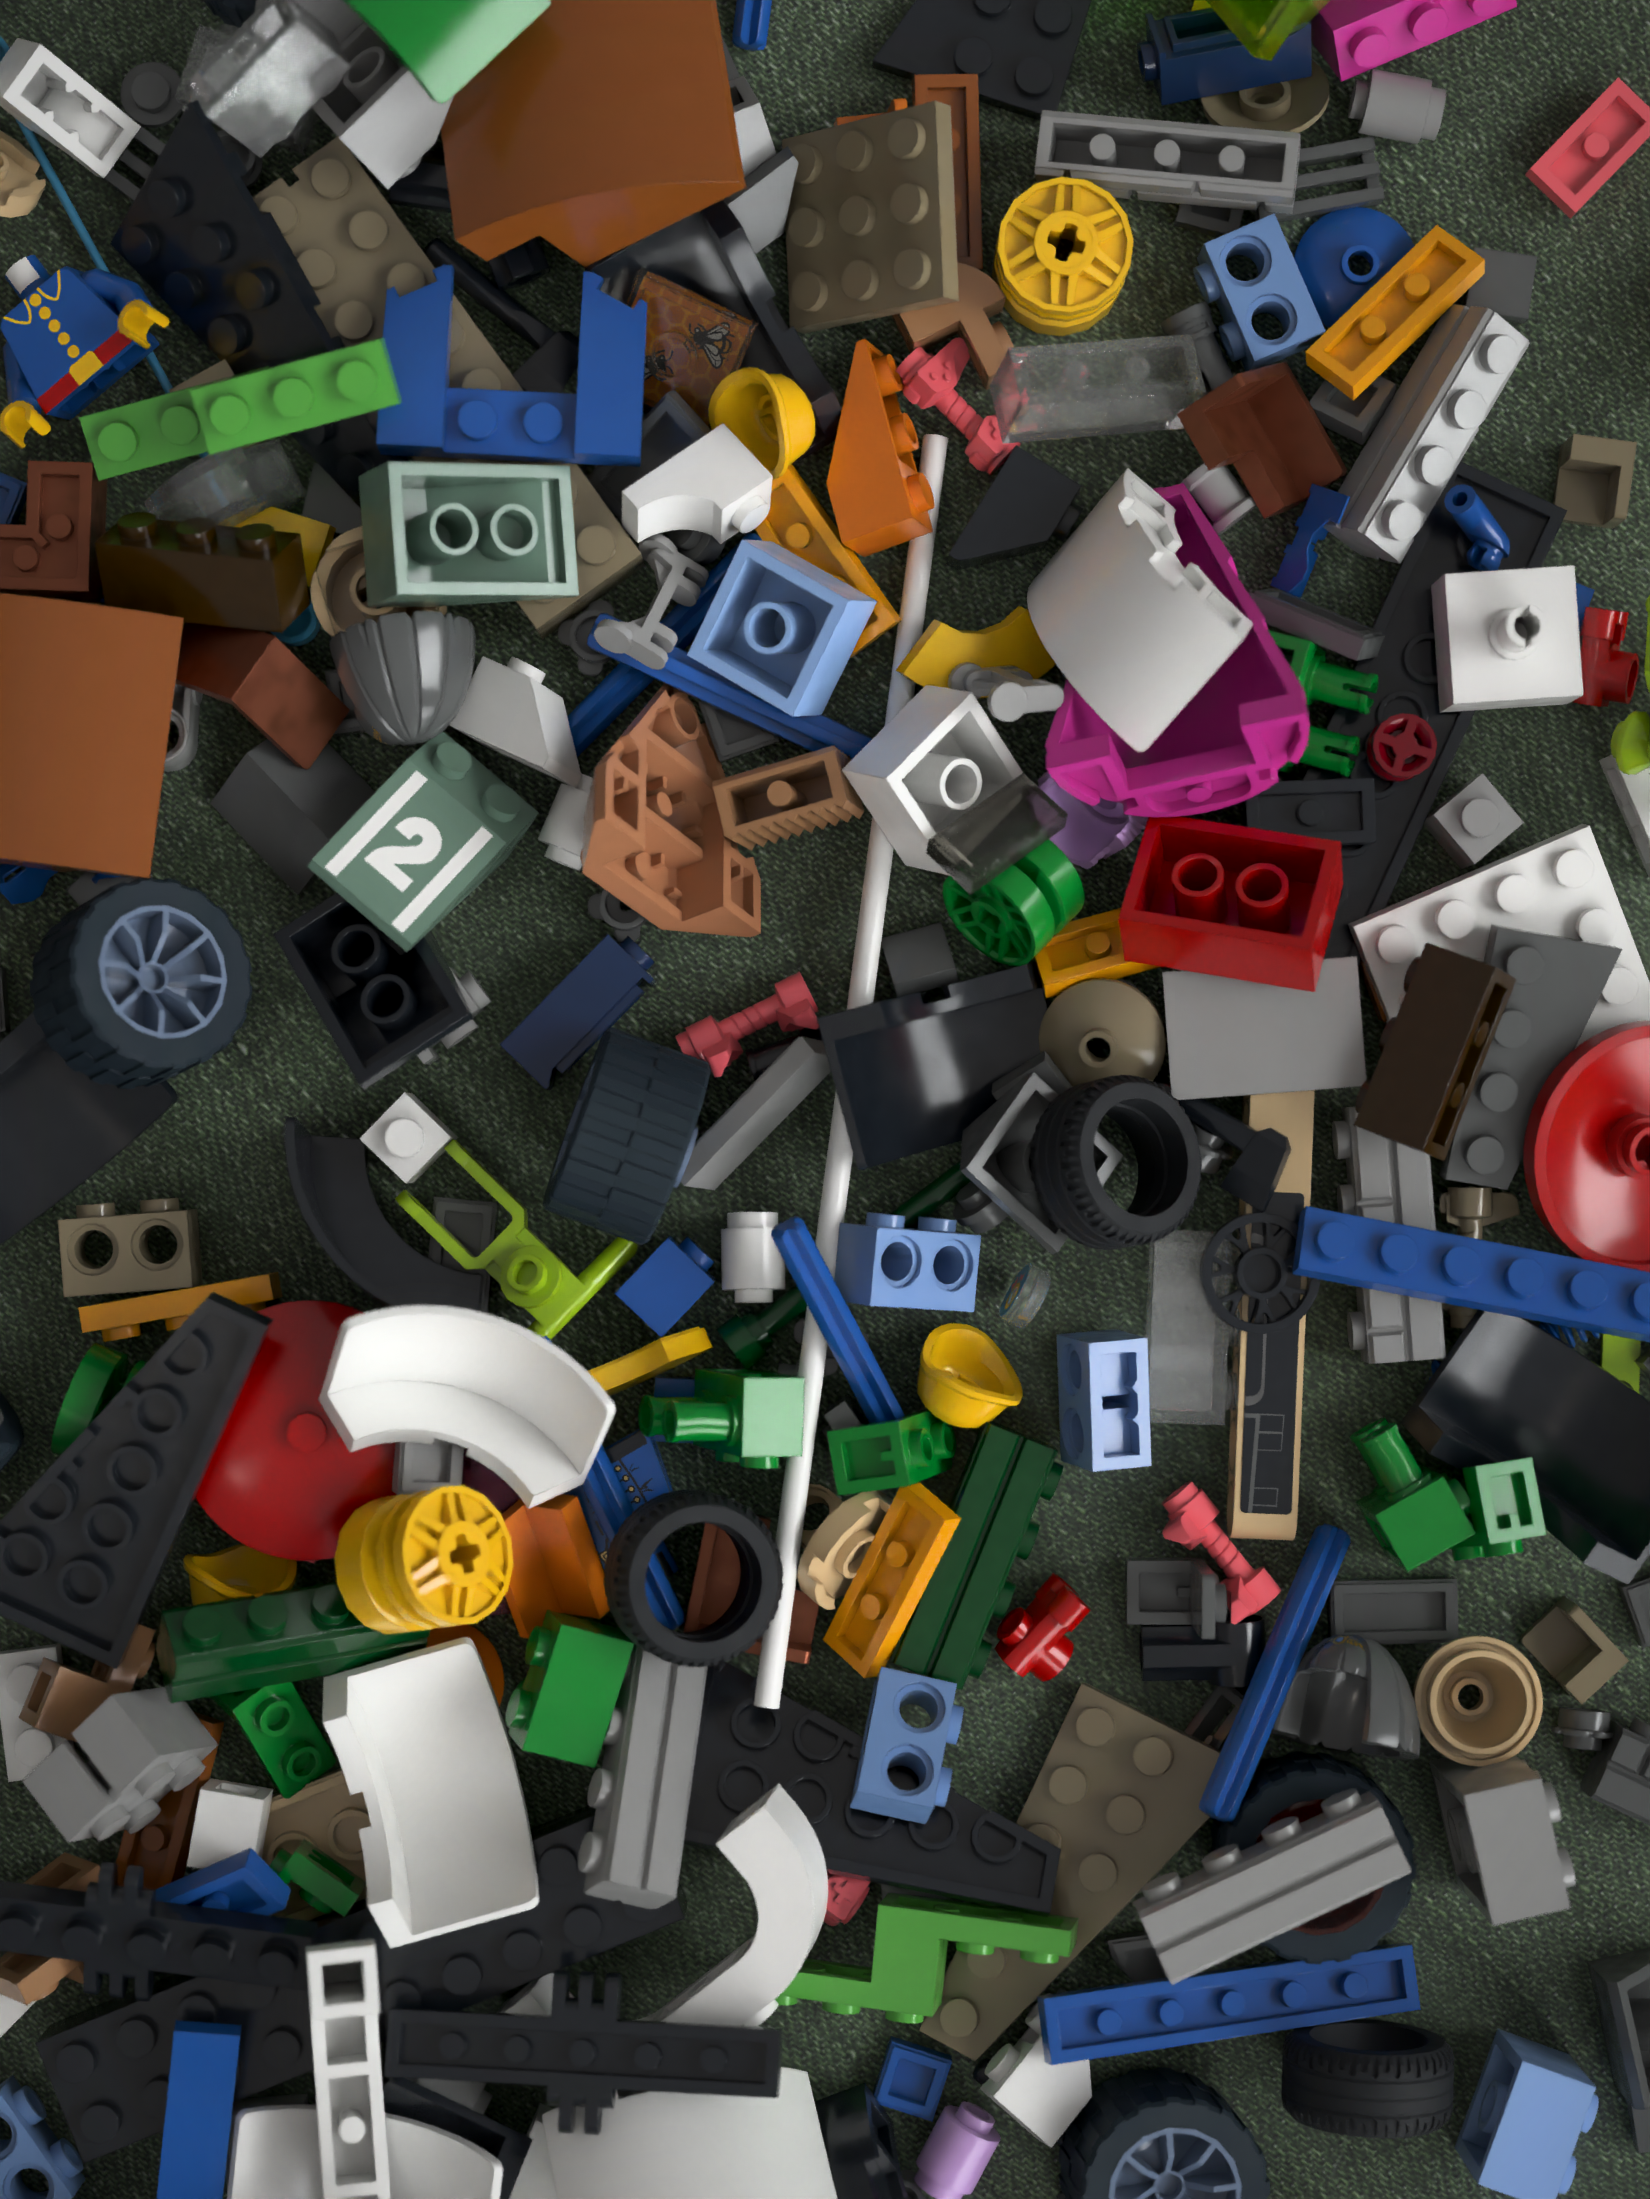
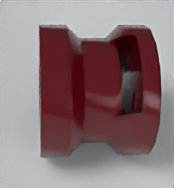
M1407 713L1390 716L1373 728L1366 740L1365 756L1367 764L1375 775L1386 781L1402 782L1412 779L1431 765L1436 756L1437 740L1434 730L1427 721L1419 716ZM1389 747H1391V750H1392L1393 754L1395 755V757L1391 754Z

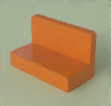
M560 1494L529 1509L520 1498L502 1514L511 1536L514 1564L505 1598L521 1638L529 1639L535 1626L542 1627L547 1610L601 1619L610 1611L604 1588L605 1573L578 1496Z

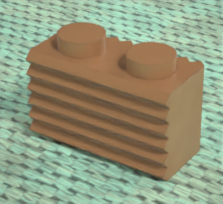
M833 745L713 781L712 787L724 836L752 851L755 844L764 847L768 840L776 844L779 837L788 841L792 833L800 837L804 829L812 834L816 826L824 830L828 822L836 826L840 819L848 823L852 815L860 819L864 813L861 798L842 772V769L851 761L850 757Z

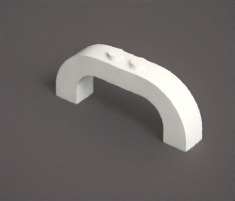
M779 1783L735 1817L716 1843V1846L744 1877L753 1892L758 1911L756 1934L661 2009L637 2020L742 2026L744 2024L745 2026L758 2027L778 2007L779 2004L775 1999L792 1982L818 1937L824 1921L828 1900V1876L821 1845L807 1817ZM552 1972L530 1981L506 2000L496 2013L551 2016L554 1973ZM617 2089L619 2098L648 2092Z
M374 1939L306 1946L323 2199H391L379 2046L378 2014H380Z

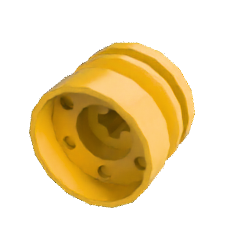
M1057 177L1035 183L1014 199L1000 224L992 269V278L1006 296L1004 308L1016 322L1036 333L1055 336H1066L1088 330L1105 317L1120 294L1131 266L1134 239L1127 214L1111 193L1084 179ZM1061 239H1068L1073 242L1072 253L1069 255L1067 262L1055 258L1056 248L1060 244Z
M444 1486L416 1491L412 1494H399L373 1499L353 1512L340 1532L335 1552L337 1585L347 1608L364 1626L383 1634L409 1633L440 1627L472 1624L480 1621L494 1612L505 1596L514 1565L511 1536L501 1513L483 1494L465 1486Z

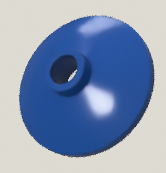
M1364 207L1333 211L1313 223L1301 238L1296 248L1294 259L1324 327L1329 329L1414 247L1408 233L1388 215ZM1355 255L1365 257L1370 264V272L1363 276L1355 275L1349 269V258Z

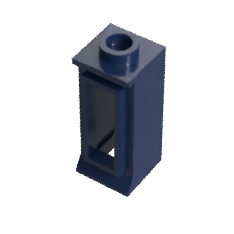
M1248 0L1166 16L1155 21L1152 13L1145 14L1147 41L1137 43L1138 64L1143 82L1153 80L1161 105L1312 76L1311 21L1302 0Z
M607 935L500 1045L546 1090H551L554 1085L557 1069L562 1074H566L603 1036L605 1030L611 1028L645 993L639 987L644 980L651 986L656 983L646 972L655 962L629 936L618 944Z

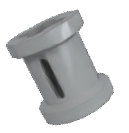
M1203 463L1181 482L1184 483L1188 491L1213 522L1212 527L1218 536L1257 507L1252 496L1245 492L1227 466L1208 470L1205 463Z

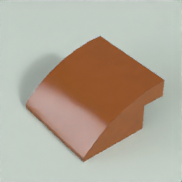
M550 0L552 4L454 95L441 127L454 237L457 242L485 261H489L540 235L575 261L587 267L746 188L716 0Z
M0 593V863L65 873L78 870L134 879L140 877L150 878L184 618L89 603Z

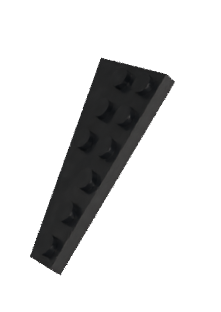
M212 1292L0 1521L1 1616L115 1669L119 1667L127 1654L273 1319Z
M727 1662L708 1666L684 1836L685 1845L722 1852L716 1846V1843L730 1822L779 1783L798 1805L815 1831L822 1848L827 1873L1045 1917L1049 1916L1061 1852L1060 1848L993 1810L988 1811L954 1792V1788L951 1786L945 1807L934 1805V1809L926 1824L849 1808L863 1736L815 1709L813 1711L782 1693L779 1709L754 1706L757 1676L754 1678ZM894 1766L887 1770L889 1780L898 1789L911 1791L920 1787L917 1775L910 1768Z

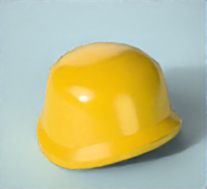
M755 367L741 368L725 377L711 396L708 407L711 429L714 430L724 423L773 475L772 480L781 477L787 467L802 456L813 442L815 437V416L812 405L805 392L792 379L783 374H767L765 371Z
M949 1323L935 1328L928 1335L920 1354L921 1364L917 1376V1393L925 1407L936 1418L955 1427L979 1428L984 1426L986 1422L990 1423L1008 1406H1017L1023 1397L1021 1383L1004 1353L986 1333L967 1324Z
M243 1543L211 1554H188L183 1559V1567L189 1574L193 1605L252 1595L259 1597L264 1593L292 1589L296 1581V1560L264 1554Z

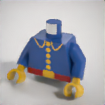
M35 255L22 258L8 269L5 279L22 302L6 314L0 322V329L6 338L2 350L8 406L0 414V430L20 449L26 446L24 437L31 427L41 436H45L50 432V424L40 415L41 408L47 415L72 420L160 345L148 330L154 323L166 328L170 323L169 318L153 308L144 291L136 282L99 268L83 272L65 266L50 276Z

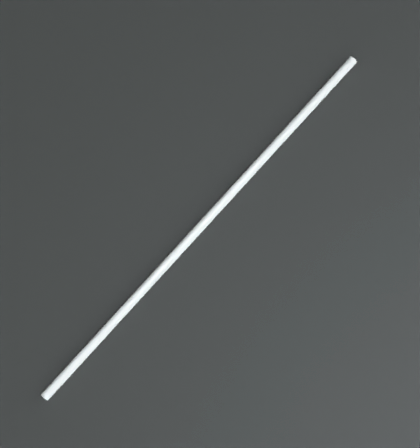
M937 434L923 435L918 473L922 472L925 475L933 493L935 506L934 509L928 510L933 532L909 541L899 613L901 621L898 623L884 727L908 704L915 693L916 683L901 675L896 669L923 633L948 438ZM873 816L846 1010L868 1005L874 1001L894 848ZM835 1092L815 1241L833 1279H835L840 1223H844L853 1151L837 1092ZM808 1306L806 1308L798 1377L805 1378L802 1456H787L775 1540L783 1566V1589L775 1617L770 1621V1626L762 1637L754 1706L779 1709L828 1346Z

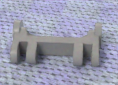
M656 534L644 539L638 546L643 559L654 570L658 585V591L646 615L630 622H619L612 619L602 620L594 631V637L604 649L613 653H625L651 669L660 670L664 668L668 660L667 653L673 650L678 640L676 633L672 629L659 622L670 599L684 606H694L701 594L700 588L705 586L709 578V573L703 566L679 553L675 544L670 539L661 534Z
M964 662L954 667L948 678L950 689L972 692L976 699H979L981 696H988L987 704L989 711L994 717L1005 722L1015 721L1024 713L1056 710L1064 701V693L1059 686L1044 679H1033L1030 673L1013 665L981 668L974 663Z

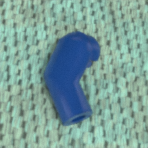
M1464 484L1454 486L1446 494L1444 503L1446 509L1467 538L1474 543L1466 553L1468 563L1479 571L1498 570L1502 558L1509 557L1510 539L1471 486Z

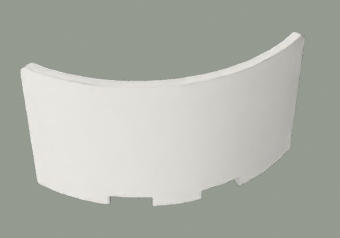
M1127 468L1032 581L1028 588L1027 604L1038 636L1064 676L1089 706L1134 750L1142 752L1148 749L1244 640L1253 623L1214 586L1198 565L1189 563L1184 569L1175 555V552L1183 544L1175 527L1174 514L1176 509Z
M434 1305L391 1307L367 1312L346 1320L341 1326L319 1397L320 1404L350 1453L383 1443L417 1442L433 1444L435 1438L467 1448L466 1456L482 1463L507 1482L528 1509L584 1484L616 1411L613 1401L587 1370L566 1352L545 1338L520 1325L493 1315L470 1309Z
M462 1637L324 1677L322 1723L337 1754L350 1795L363 1792L371 1824L369 1827L359 1829L366 1873L367 1906L390 1949L536 1907L539 1903L537 1869L523 1790L504 1720L488 1674L473 1640L468 1637Z
M781 2067L780 2096L778 2098L648 2091L619 2099L616 2089L614 2108H602L599 2135L585 2134V2107L576 2106L573 2134L559 2133V2107L542 2114L558 2199H837L808 2072Z
M316 2105L259 2106L244 2108L237 2113L227 2199H323ZM384 2113L391 2199H500L503 2168L501 2162L492 2154L476 2144L441 2128L410 2118Z

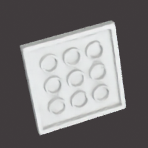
M1586 824L1566 830L1348 924L1387 1018V1023L1391 1018L1397 1017L1406 994L1404 991L1406 972L1411 962L1416 957H1421L1426 943L1484 962L1491 924L1611 945L1622 949L1576 1047L1592 1036L1609 1028L1630 1022L1650 1020V982L1591 827Z

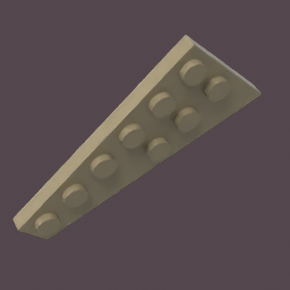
M1081 1683L1016 1822L1019 1826L1061 1849L1050 1914L1079 1918L1076 1945L1069 1957L1059 1956V1961L1053 1964L1025 1961L1020 1958V1950L995 1947V1952L989 1955L969 1954L956 1950L944 1976L942 2004L933 2017H925L919 2031L974 2061L978 2060L1030 2007L1037 1996L1079 1956L1085 1947L1142 1890V1887L1150 1882L1187 1841L1211 1818L1199 1809V1803L1221 1750L1088 1683Z

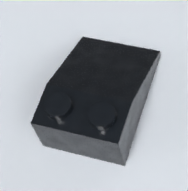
M335 893L273 934L359 1086L364 1090L474 1018L431 930L406 952L342 896Z

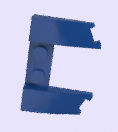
M442 265L433 269L436 282L399 297L395 287L387 289L383 337L402 403L378 410L376 445L381 455L641 467L647 328L646 301L639 299L634 308H631L600 291L604 283L603 277L594 272L583 271L577 394L449 388L454 285L453 265Z

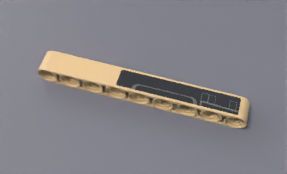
M1315 1090L1243 1096L1242 1122L1257 1131L1273 1128L1288 1137L1291 1146L1290 1155L1265 1213L1283 1216L1299 1225L1300 1212L1306 1206L1310 1207ZM1239 1199L1238 1216L1248 1213H1262ZM1263 1222L1245 1225L1249 1248L1263 1247ZM1271 1224L1272 1235H1275L1281 1227ZM1286 1232L1272 1250H1275L1283 1259H1286L1295 1251L1296 1239ZM1237 1248V1258H1238L1239 1255L1241 1254V1252H1240V1250ZM1288 1267V1277L1285 1285L1306 1290L1307 1277L1292 1274L1293 1267ZM1281 1293L1266 1299L1276 1320L1281 1319L1292 1311ZM1293 1294L1292 1297L1296 1304L1300 1302L1303 1297L1302 1294ZM1243 1295L1234 1316L1251 1323L1257 1300ZM1264 1313L1261 1315L1259 1324L1269 1323ZM1306 1314L1294 1325L1274 1333L1255 1334L1234 1328L1227 1488V1532L1229 1538L1288 1541L1295 1539L1298 1520Z

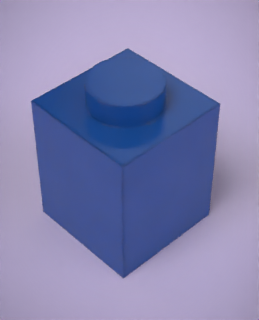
M669 1236L615 1294L662 1338L715 1282L716 1279L707 1271L715 1262L688 1236L680 1244Z

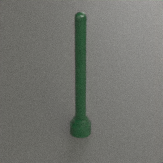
M959 1161L890 1214L905 1216L904 1228H914L918 1225L919 1216L928 1217L955 1197L959 1190L971 1180L960 1171ZM795 1285L754 1316L750 1311L740 1319L736 1314L716 1330L747 1370L767 1355L763 1349L773 1342L770 1336L807 1308V1304L797 1285Z

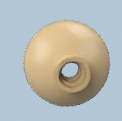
M1472 1635L1460 1637L1439 1647L1421 1666L1413 1688V1698L1417 1709L1420 1731L1425 1739L1443 1756L1468 1766H1486L1506 1761L1517 1755L1533 1738L1538 1729L1543 1711L1542 1687L1532 1664L1512 1645L1488 1636ZM1466 1685H1475L1480 1692L1479 1701L1473 1708L1465 1709L1459 1703V1692Z

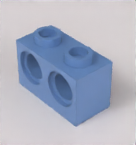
M1275 213L1203 244L1197 257L1199 266L1193 268L1194 277L1203 299L1207 303L1215 301L1225 324L1219 326V334L1231 361L1235 362L1241 359L1245 371L1266 367L1308 349L1325 333L1324 326ZM1234 255L1249 257L1257 266L1258 277L1250 281H1240L1234 278L1227 269L1226 260ZM1259 313L1274 315L1282 324L1283 336L1274 340L1261 338L1252 327V317Z
M867 1212L866 1224L840 1223L834 1280L846 1302L868 1306L974 1312L981 1235L956 1232L957 1220L919 1216L917 1228H904L905 1216L872 1212Z
M1116 1329L1056 1334L1061 1461L1091 1472L1152 1466L1148 1338Z
M885 1667L880 1668L873 1685L849 1808L926 1824L934 1809V1805L945 1807L951 1784L952 1768L942 1766L946 1743L953 1745L957 1743L964 1707L953 1705L957 1683ZM908 1704L922 1707L929 1714L931 1725L925 1728H914L908 1725L902 1719L899 1708ZM894 1766L910 1768L917 1775L920 1787L911 1791L898 1789L889 1780L887 1770Z
M13 2075L0 2084V2117L9 2124L12 2132L11 2139L0 2140V2199H72L85 2181V2177L81 2173L83 2170L82 2160L68 2140L65 2138L58 2140L44 2120L47 2116L45 2107L35 2091L26 2085L21 2087ZM32 2168L43 2173L47 2178L49 2190L45 2192L30 2190L22 2180L21 2170Z

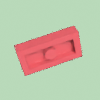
M1618 77L1540 157L1525 176L1571 219L1650 137V107Z

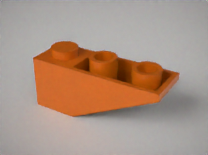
M866 339L857 341L855 345L826 482L841 542L862 557L932 533L933 528L928 510L934 509L935 506L929 482L922 472H917L912 451L919 448V442L910 417L906 413L901 412L896 392L903 390V383L900 375L895 371L898 367L891 354L885 355Z

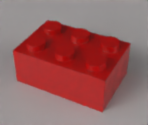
M1180 816L1148 817L1118 917L1124 961L1315 992L1343 888L1341 841Z

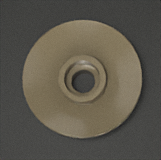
M1312 60V76L1203 97L1201 98V105L1206 118L1212 125L1300 133L1313 125L1326 110L1329 102V82L1322 68Z
M1088 979L1065 989L1052 1001L1046 1010L1039 1030L1040 1053L1043 1051L1047 1052L1072 1087L1115 1075H1132L1153 1081L1162 1067L1166 1054V1030L1155 1005L1137 988L1114 979ZM1095 1037L1103 1038L1110 1046V1054L1104 1057L1095 1056L1088 1048V1041Z

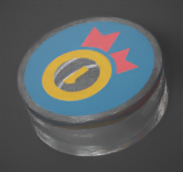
M1030 1262L1026 1263L1008 1288L1001 1303L998 1318L1017 1329L1025 1328L1037 1314L1048 1293L1051 1284L1050 1274Z

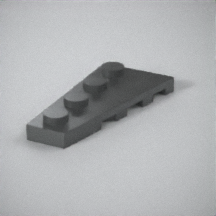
M1491 924L1483 963L1495 966L1517 980L1444 1161L1442 1160L1439 1173L1441 1177L1446 1180L1508 1189L1523 1158L1526 1127L1536 1098L1554 1069L1575 1049L1620 956L1621 948Z

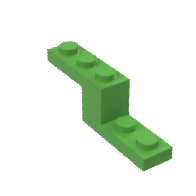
M384 337L271 368L266 366L84 415L79 417L98 481L197 454L209 452V455L398 405L402 403L386 343Z
M888 1893L878 1904L872 1967L806 1958L792 1982L775 2000L779 2005L783 2006L797 2004L798 1998L821 2001L823 2010L836 2014H857L860 2012V2007L885 2010V2018L888 2020L909 2024L921 2023L924 2016L933 2017L942 2004L948 1941H956V1949L964 1953L989 1955L995 1952V1947L1020 1950V1958L1025 1961L1053 1964L1059 1961V1956L1069 1957L1077 1941L1079 1918L1052 1914L1045 1917L1000 1907Z

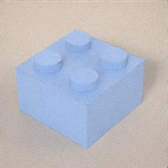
M742 539L687 655L792 717L822 715L877 601L773 541Z
M1497 2029L1455 2149L1477 2184L1517 2199H1556L1558 2193L1564 2195L1572 2184L1576 2170V2158L1572 2154L1580 2132L1587 2133L1594 2123L1598 2110V2096L1594 2094L1596 2086L1569 2054Z

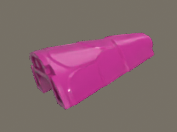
M1184 483L1153 488L1154 491L1176 509L1174 522L1183 544L1175 552V555L1184 569L1189 563L1198 565L1214 586L1253 623V626L1244 640L1148 749L1142 752L1134 750L1089 706L1068 679L1066 680L1063 689L1064 701L1056 711L1045 744L1047 750L1046 769L1054 781L1070 795L1092 806L1097 805L1100 802V798L1122 803L1125 815L1140 817L1188 816L1219 810L1243 802L1279 781L1278 770L1288 761L1294 763L1299 761L1309 738V717L1304 689L1269 634L1264 616L1238 579L1237 569L1231 554Z

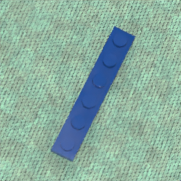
M1306 1206L1300 1212L1292 1270L1294 1275L1650 1342V1272Z
M1407 1943L1376 1946L1367 1952L1363 1950L1351 1956V1959L1341 1962L1333 1960L1324 1961L1321 1964H1306L1304 1960L1287 1959L1198 1972L1171 1985L1168 1977L1037 1996L1044 2059L1050 2065L1421 2010L1413 1948L1411 1944Z

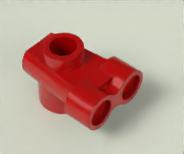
M1585 606L1580 634L1583 636L1580 651L1583 696L1574 700L1573 703L1597 707H1608L1609 701L1624 704L1630 703L1638 677L1639 656L1637 653L1619 651L1621 641H1624L1629 612Z
M1054 1572L1035 1592L1034 1595L1036 1597L1026 1610L1021 1607L1016 1608L1002 1620L997 1630V1637L1000 1641L994 1648L1003 1662L1018 1675L1024 1677L1030 1672L1042 1682L1054 1678L1066 1666L1072 1656L1074 1644L1065 1634L1068 1631L1072 1632L1091 1611L1079 1598V1594Z

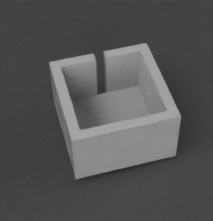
M165 1687L112 1694L71 1733L91 1759L89 1762L85 1763L69 1741L62 1742L22 1782L68 1843L96 1837L98 1841H102L118 1831L127 1830L129 1834H133L153 1821L161 1811L157 1803L171 1790L174 1792L179 1791L197 1779L205 1770V1765L201 1761L218 1746V1743L185 1701L170 1703Z

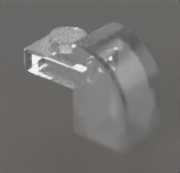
M275 439L246 449L238 447L207 455L170 477L144 504L148 512L154 514L157 519L184 521L191 518H208L213 520L215 525L234 527L270 506L282 510L296 506L306 497V491L279 439Z

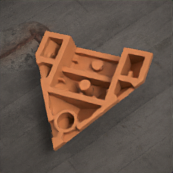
M664 683L596 765L584 814L583 848L581 851L582 873L661 930L751 938L761 934V879L753 857H744L740 854L737 843L724 836L712 782L725 778L721 763H719L706 723L700 724L697 711L688 698V694Z

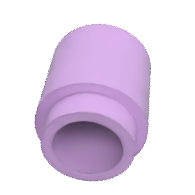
M961 2102L959 2107L945 2106L916 2160L919 2170L914 2180L917 2185L936 2199H962L963 2195L971 2194L1001 2139L999 2133L993 2127L995 2123L993 2116L970 2102Z

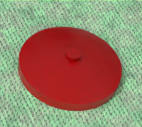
M1650 1020L1625 1023L1604 1030L1580 1044L1559 1063L1544 1083L1533 1105L1526 1127L1523 1152L1525 1181L1533 1208L1549 1234L1563 1248L1580 1259L1650 1272Z
M325 1300L289 1301L256 1311L273 1319L199 1487L196 1499L207 1515L222 1530L252 1549L278 1558L315 1561L335 1558L340 1532L355 1510L373 1499L399 1495L392 1491L395 1442L373 1445L350 1453L319 1402L320 1393L342 1324L352 1317L367 1312L349 1305Z

